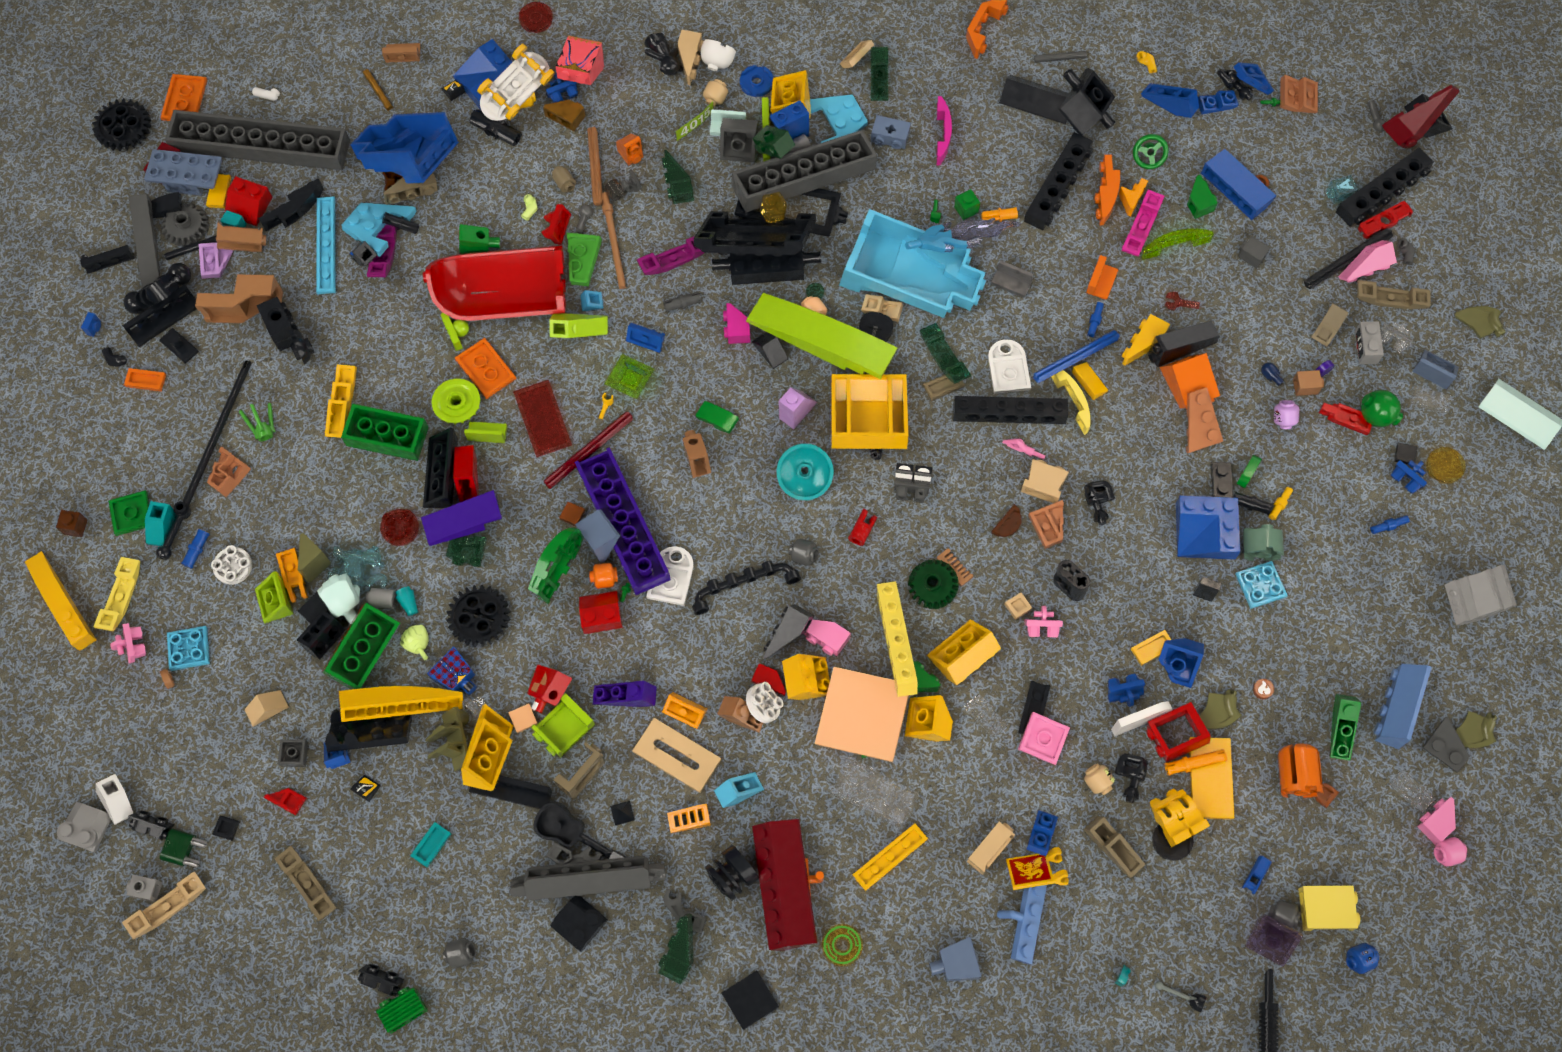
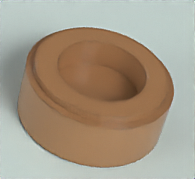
M169 669L161 670L160 674L166 688L174 687L175 682Z

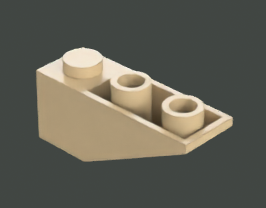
M681 30L678 40V52L687 84L691 85L692 80H695L697 74L695 67L696 65L699 66L701 60L699 53L703 44L702 33Z

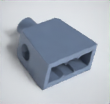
M971 937L941 949L938 952L940 960L929 963L931 974L944 973L946 982L977 980L982 977Z

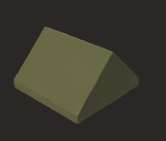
M300 533L298 571L307 582H312L331 562L316 544L304 533Z

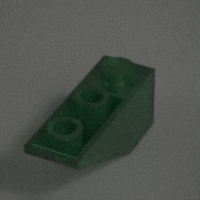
M871 47L870 49L871 101H888V47Z
M664 150L665 157L662 158L663 168H667V173H664L666 184H670V188H667L668 199L672 198L673 204L694 201L690 176L671 154Z
M688 913L685 917L681 916L676 925V928L679 930L676 936L672 935L667 945L670 949L667 955L664 954L658 964L661 967L658 972L659 974L680 985L685 981L694 962L691 913Z

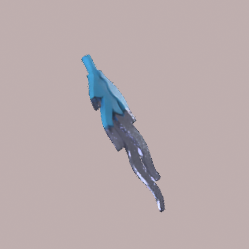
M995 218L989 220H967L947 231L952 225L951 222L928 228L917 240L906 242L905 247L906 249L919 247L920 249L936 252H952L954 248H972L982 243L983 239L978 237H995L1006 228L1019 227L1021 223L1004 221L991 228H983L991 226L995 222Z

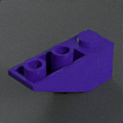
M646 681L594 685L592 705L655 706L657 687Z

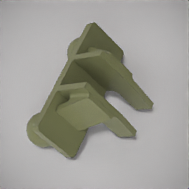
M453 707L442 715L444 724L433 730V733L425 741L434 742L441 737H447L448 742L434 750L427 757L428 759L438 758L441 755L450 757L454 771H459L462 768L468 750L463 726L469 722V714L464 710H459L458 707Z

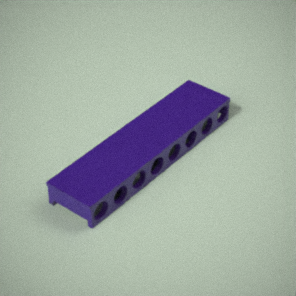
M609 447L606 448L607 451L582 462L576 461L575 465L596 511L601 509L620 535L613 548L635 595H639L670 581L671 578Z

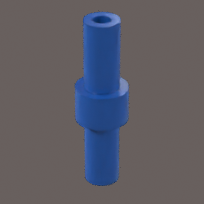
M1097 302L1094 314L1090 317L1089 323L1091 324L1087 336L1092 338L1095 336L1097 326L1101 323V313L1104 306L1101 302Z
M1407 515L1397 519L1391 518L1384 520L1382 524L1370 527L1372 534L1385 530L1391 531L1396 529L1397 526L1409 523L1410 520Z

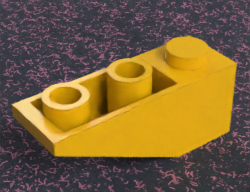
M1150 314L1147 320L1143 319L1139 326L1141 331L1139 334H1134L1130 341L1132 346L1130 348L1126 347L1122 354L1124 358L1122 364L1126 366L1148 353L1155 336L1167 333L1170 324Z

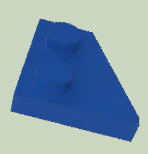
M1238 62L1234 66L1237 77L1243 82L1267 95L1274 91L1258 64Z

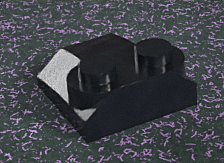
M574 896L557 914L550 926L578 951L582 952L606 924L608 919L581 896Z

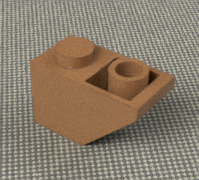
M724 696L717 714L729 722L760 733L763 723L753 717L746 701L738 697Z

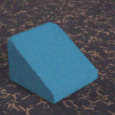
M584 290L580 295L582 311L603 309L601 292Z

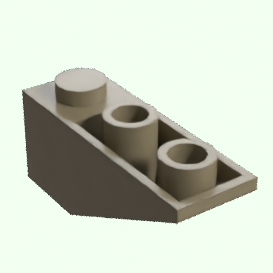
M434 173L424 183H406L402 177L383 193L385 204H395L399 201L411 200L419 196L432 195L438 191Z

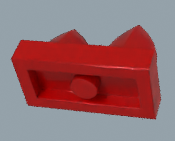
M557 204L555 211L544 216V219L550 223V226L541 232L545 238L551 239L554 244L562 245L571 217V213L563 204Z

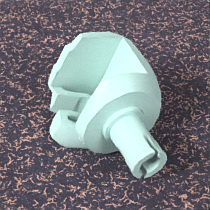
M335 574L324 582L317 592L335 618L344 615L348 623L351 624L357 614L354 608L360 602V588L356 584L352 585L351 579L347 574Z

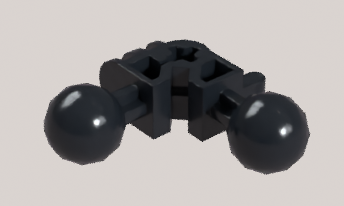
M182 263L172 264L168 269V273L158 277L154 282L147 284L139 291L127 293L123 299L125 309L132 314H140L145 309L164 300L180 288L179 286L185 285L190 281V268Z

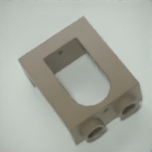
M586 742L583 744L587 753L591 756L570 781H567L560 774L554 778L557 787L573 800L605 764L602 758L604 755L593 743L591 745Z

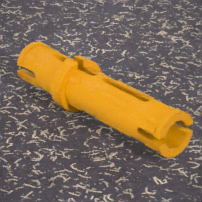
M1224 749L1189 758L1185 756L1181 760L1164 763L1165 771L1168 776L1184 771L1188 773L1192 769L1226 762L1227 754L1224 753Z

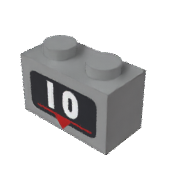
M1379 321L1360 322L1355 329L1359 364H1378L1384 356Z

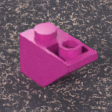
M726 303L727 310H723L724 322L727 321V327H724V338H728L729 344L751 343L750 323L746 322L748 317L732 304Z

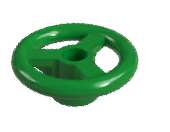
M1148 134L1141 137L1133 148V158L1136 164L1144 169L1160 167L1166 161L1169 153L1168 144L1165 139L1156 134ZM1147 140H1157V141H1158L1156 144H1154V143H1152V142H1147V143H1145L1143 146H1141V144H1142L1143 142L1147 141ZM1160 147H1163V155L1161 159L1155 163L1154 156L1156 155L1157 150ZM1149 149H1153L1152 153H1147ZM1138 151L1143 152L1149 158L1150 164L1140 160Z

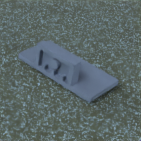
M153 149L144 179L146 182L162 183L167 192L202 196L203 188H215L222 158L219 156Z

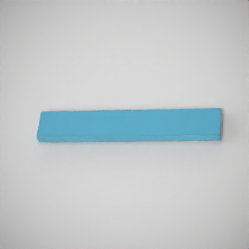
M334 196L317 198V294L336 293V215Z

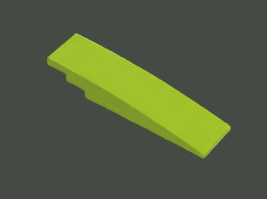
M766 293L761 295L746 319V322L843 370L849 368L862 375L866 372L880 380L897 351V347L850 325Z

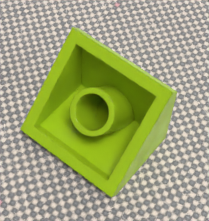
M273 571L255 588L264 624L293 614L283 579L277 571Z

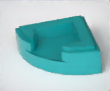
M1123 965L1115 984L1120 987L1126 984L1129 978L1128 975L1131 972L1129 967Z

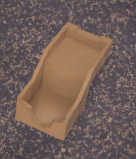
M237 274L234 294L197 293L195 307L202 313L206 322L244 323L260 313L256 305L274 297H278L280 302H282L283 291L274 275Z

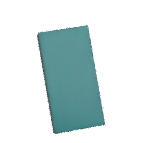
M434 822L410 856L428 868L452 834Z

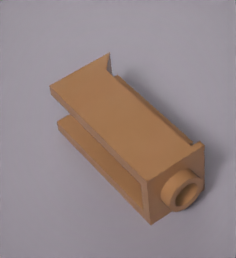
M218 223L217 249L262 252V246H266V235H263V228L258 230L255 228L232 226L223 227Z

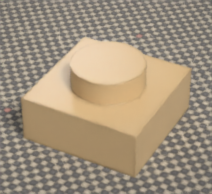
M1022 593L1009 599L1004 604L1015 620L1032 610L1031 605Z

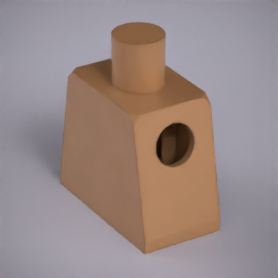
M694 430L685 432V437L682 440L692 477L695 478L711 473L708 454L701 434H696Z

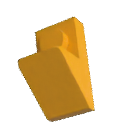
M1141 178L1139 184L1135 183L1132 190L1121 186L1118 195L1128 216H1132L1146 189L1148 180Z

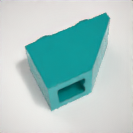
M150 501L145 516L146 544L163 546L176 516L174 509L169 504Z

